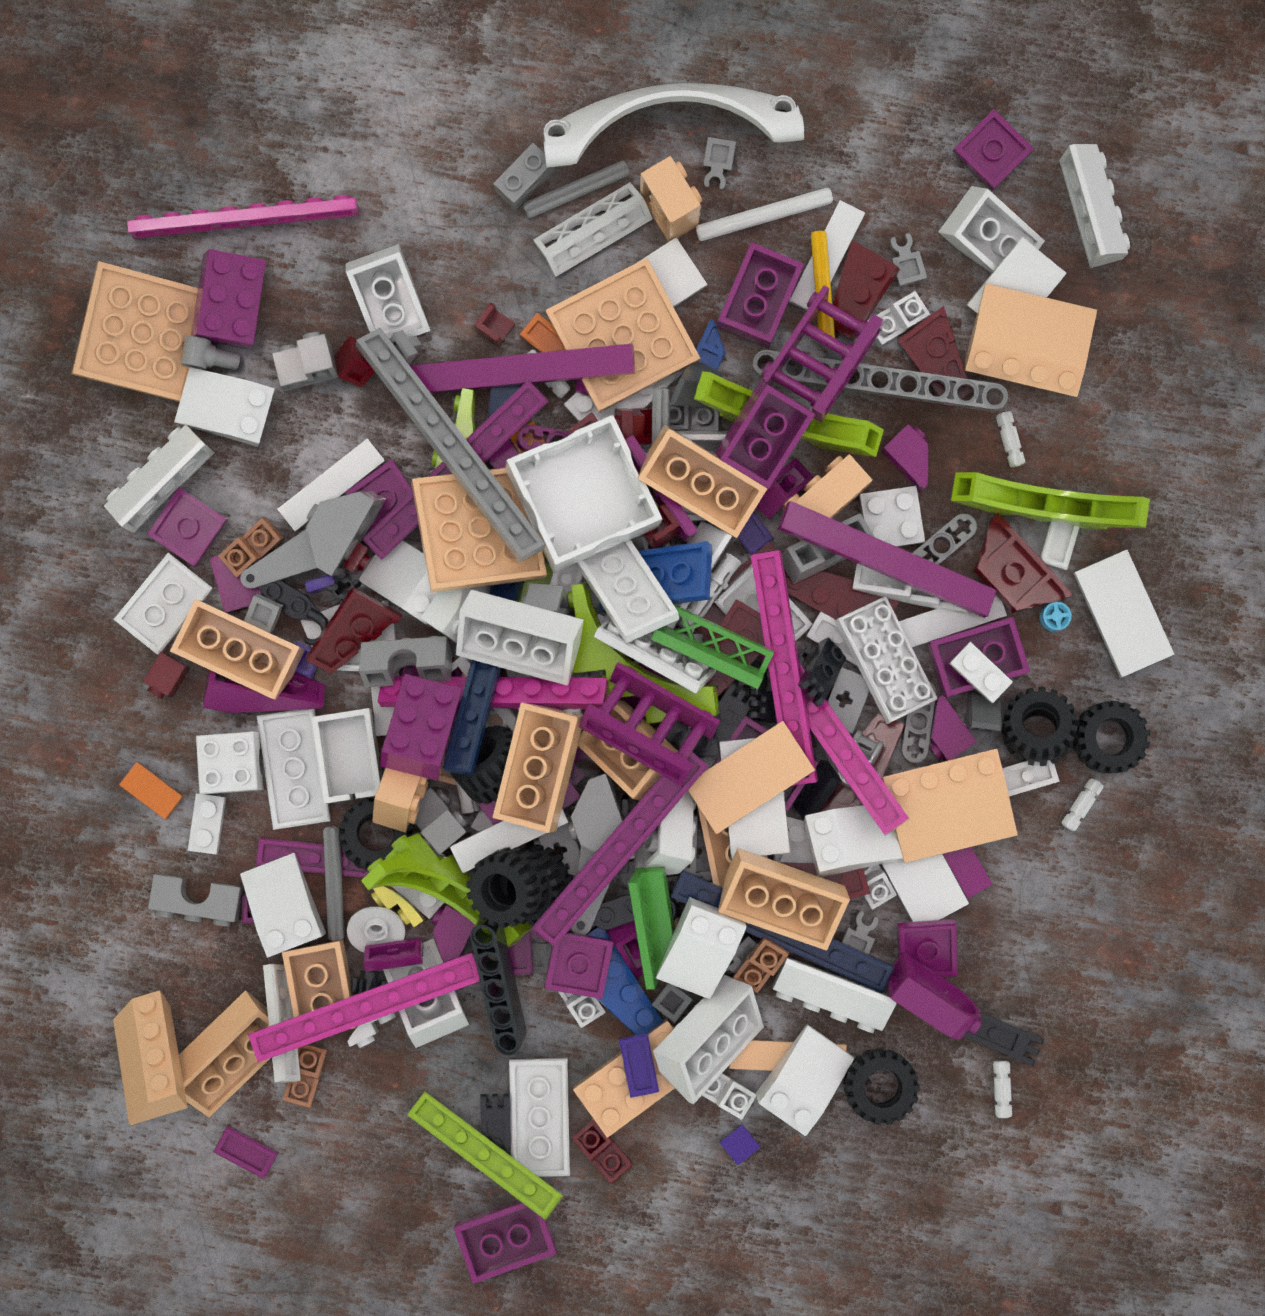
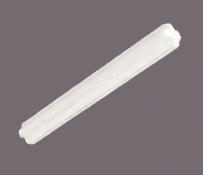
M824 188L696 226V233L698 239L704 241L832 203V192L830 188Z

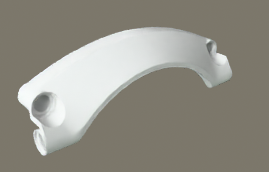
M678 83L651 86L597 101L560 120L548 122L544 128L546 168L577 164L589 144L610 124L633 111L654 104L687 101L718 106L744 117L762 130L773 142L778 143L804 140L803 117L800 114L799 107H796L794 100L785 95L777 97L740 87L716 84ZM780 109H781V110H785V111H787V112H779V111H777V110H780ZM553 134L563 135L559 137H552Z

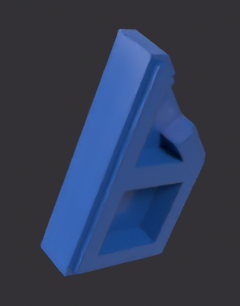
M710 319L696 351L701 358L699 362L718 370L726 352L716 328V323Z

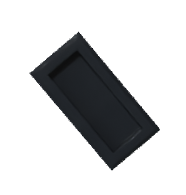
M820 760L816 766L818 782L805 784L793 802V806L803 821L806 815L819 813L841 782L831 764L826 760Z

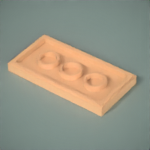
M782 721L703 772L688 791L715 833L718 834L814 772L815 768L785 722Z

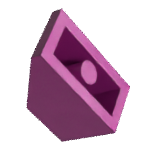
M908 424L881 452L921 492L928 485V443L925 441L927 437L918 427L912 428Z
M797 458L793 459L780 470L770 488H767L756 506L757 509L768 519L772 518L784 507V504L795 494H799L814 476Z
M941 695L935 700L930 734L932 745L929 746V749L938 761L943 759L945 762L954 759L977 741L945 696Z
M446 905L444 909L439 907L431 923L436 925L433 934L444 963L461 956L475 924L450 905Z
M635 920L607 929L634 977L638 978L643 975Z

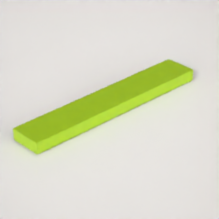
M427 1092L422 1094L407 1114L411 1119L544 1220H547L563 1198L562 1194Z

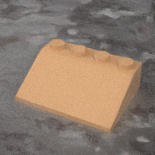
M985 283L963 365L965 371L1077 397L1086 367L1097 309Z
M997 749L883 777V782L910 818L895 829L904 863L1018 835Z

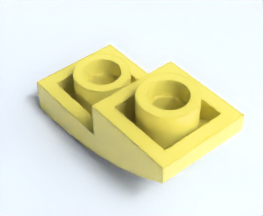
M381 886L373 889L375 892L371 895L379 907L385 906L387 909H391L397 904L401 909L397 912L406 925L411 923L413 927H416L426 920L414 905L391 887Z

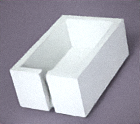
M366 708L311 717L324 804L354 800L353 794H355L356 799L376 796L382 779V770L373 710Z

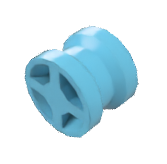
M1053 602L1041 610L1039 620L1044 629L1056 632L1069 625L1072 614L1066 604Z

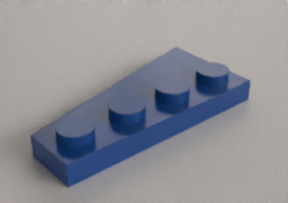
M595 926L586 934L588 936L610 939L606 931L598 926ZM613 944L603 998L595 999L601 1002L634 1035L648 1033L663 1021Z

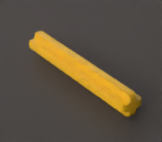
M814 231L811 234L815 291L819 293L824 285L829 288L827 302L832 304L826 231ZM819 311L817 315L818 329L835 338L833 318Z

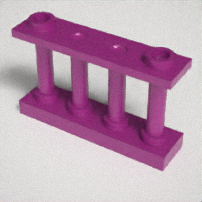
M825 285L819 293L815 291L807 303L809 309L773 363L769 361L761 373L762 380L772 385L775 381L811 402L810 406L813 407L812 411L815 413L814 419L821 423L880 334L884 320L873 314L869 321L864 320L862 322L827 302L829 288ZM819 311L856 331L858 338L854 345L850 343L846 345L813 326L812 322ZM804 334L840 354L843 362L839 368L833 367L831 369L797 349L796 347ZM791 358L825 378V382L828 385L824 391L815 392L781 372L787 360Z
M618 662L610 679L616 685L600 708H596L591 704L588 706L579 727L676 784L683 786L694 764L687 760L702 735L712 739L720 720L715 718L710 712L699 709L638 674L635 669ZM628 691L641 700L627 722L622 723L610 716L624 692ZM652 705L666 713V716L652 738H648L636 731V728ZM678 720L691 727L692 730L679 751L674 753L661 744Z

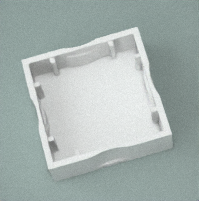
M613 415L578 429L562 440L543 444L506 461L505 470L531 526L545 543L543 551L553 573L660 526L662 517L646 483L638 479L639 474L633 464L631 451Z

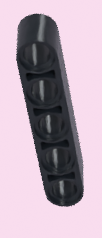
M479 918L470 933V939L494 1045L499 1053L511 1056L518 1052L527 1035L506 935L504 928H499V924L492 926L488 924L487 918L484 920ZM482 928L488 929L492 934L485 933ZM488 955L494 956L498 961L490 959ZM494 982L501 983L503 987H498ZM500 1008L507 1010L509 1014L502 1012ZM506 1035L512 1036L515 1040L509 1039Z

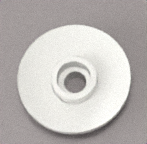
M367 907L359 910L350 918L347 925V936L356 949L364 952L367 945L404 940L405 925L400 916L390 909Z

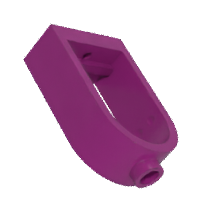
M903 951L892 964L895 968L887 982L890 999L953 1039L960 1040L967 1032L972 1035L975 1034L980 1028L982 1020L979 1019L981 1016L980 1010L972 999L957 986Z

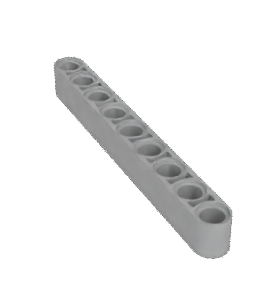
M762 350L755 355L753 366L760 377L762 370L759 369V361L764 357L772 358L775 361L780 352ZM813 357L831 369L833 367L838 369L843 362ZM791 358L787 360L781 372L801 384L820 387L828 385L825 382L826 379H818L815 376V372L803 366L802 372L797 376L787 373L788 364L795 361ZM861 363L856 369L860 375L859 380L854 384L847 383L843 389L990 412L1002 409L1008 399L1006 388L998 383ZM876 374H884L888 379V384L883 388H876L871 382L872 377ZM905 378H912L915 380L917 387L912 392H904L900 387V382ZM933 382L942 383L945 387V393L939 397L933 396L929 392L930 384ZM962 386H968L973 390L974 396L968 401L961 400L957 395V390ZM991 390H996L1001 393L1002 402L998 405H992L987 401L986 394Z

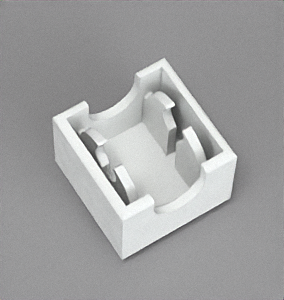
M259 732L196 736L199 794L264 790L263 774H261L259 764V750L261 749Z

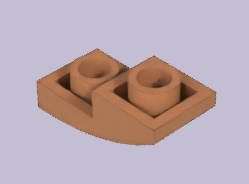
M262 517L242 537L235 539L218 557L238 578L245 569H248L284 540V537L266 517Z
M764 937L734 972L733 979L751 985L753 991L758 993L770 975L774 976L788 957L789 951Z
M310 1045L298 1048L301 1079L297 1082L287 1083L282 1099L283 1102L311 1109L327 1050Z

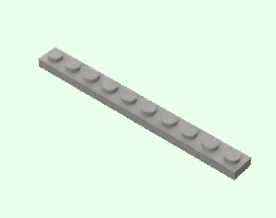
M378 328L357 339L356 347L517 560L521 563L542 551L545 547L544 541L383 330Z

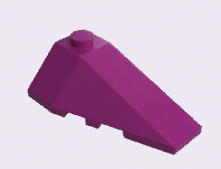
M208 669L202 708L228 713L321 709L324 705L325 684L295 672L277 699L274 700Z

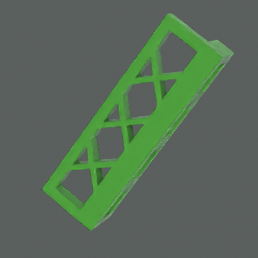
M677 605L674 606L679 616L682 617L685 627L674 630L668 626H663L654 631L651 640L756 689L759 688L774 654L773 650ZM703 626L709 630L712 639L700 642L694 638L691 629ZM687 631L689 636L683 634L682 632ZM714 632L720 634L721 636L716 637ZM729 638L735 641L738 651L731 654L721 652L718 641ZM741 644L748 648L742 649ZM757 651L765 655V658L758 669L747 663L744 654ZM740 656L741 659H742V661L739 660V659H736L735 657Z
M644 867L635 869L628 885L646 990L656 988L659 979H656L655 976L675 932L665 867Z

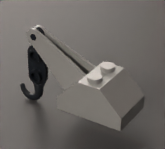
M360 491L322 501L319 505L314 504L307 515V519L310 521L306 529L248 569H245L241 574V583L247 588H259L262 596L283 605L281 611L292 618L317 623L321 627L322 633L329 622L328 619L318 611L306 594L281 579L316 568L330 576L345 573L344 564L357 543H362V538L368 533L371 524L376 519L386 499L373 491ZM319 637L316 639L305 638L304 642L313 646Z
M606 772L590 777L572 813V820L568 823L573 840L579 839L581 845L578 872L625 818L611 777ZM636 852L630 859L635 858ZM608 884L575 922L571 930L574 933L586 935L593 926H598L601 929H611L634 921L630 894L602 903L609 886ZM670 897L673 921H675L679 912L678 904L674 898Z

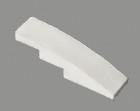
M860 564L856 566L853 583L854 590L880 597L886 596L888 599L968 614L967 610Z

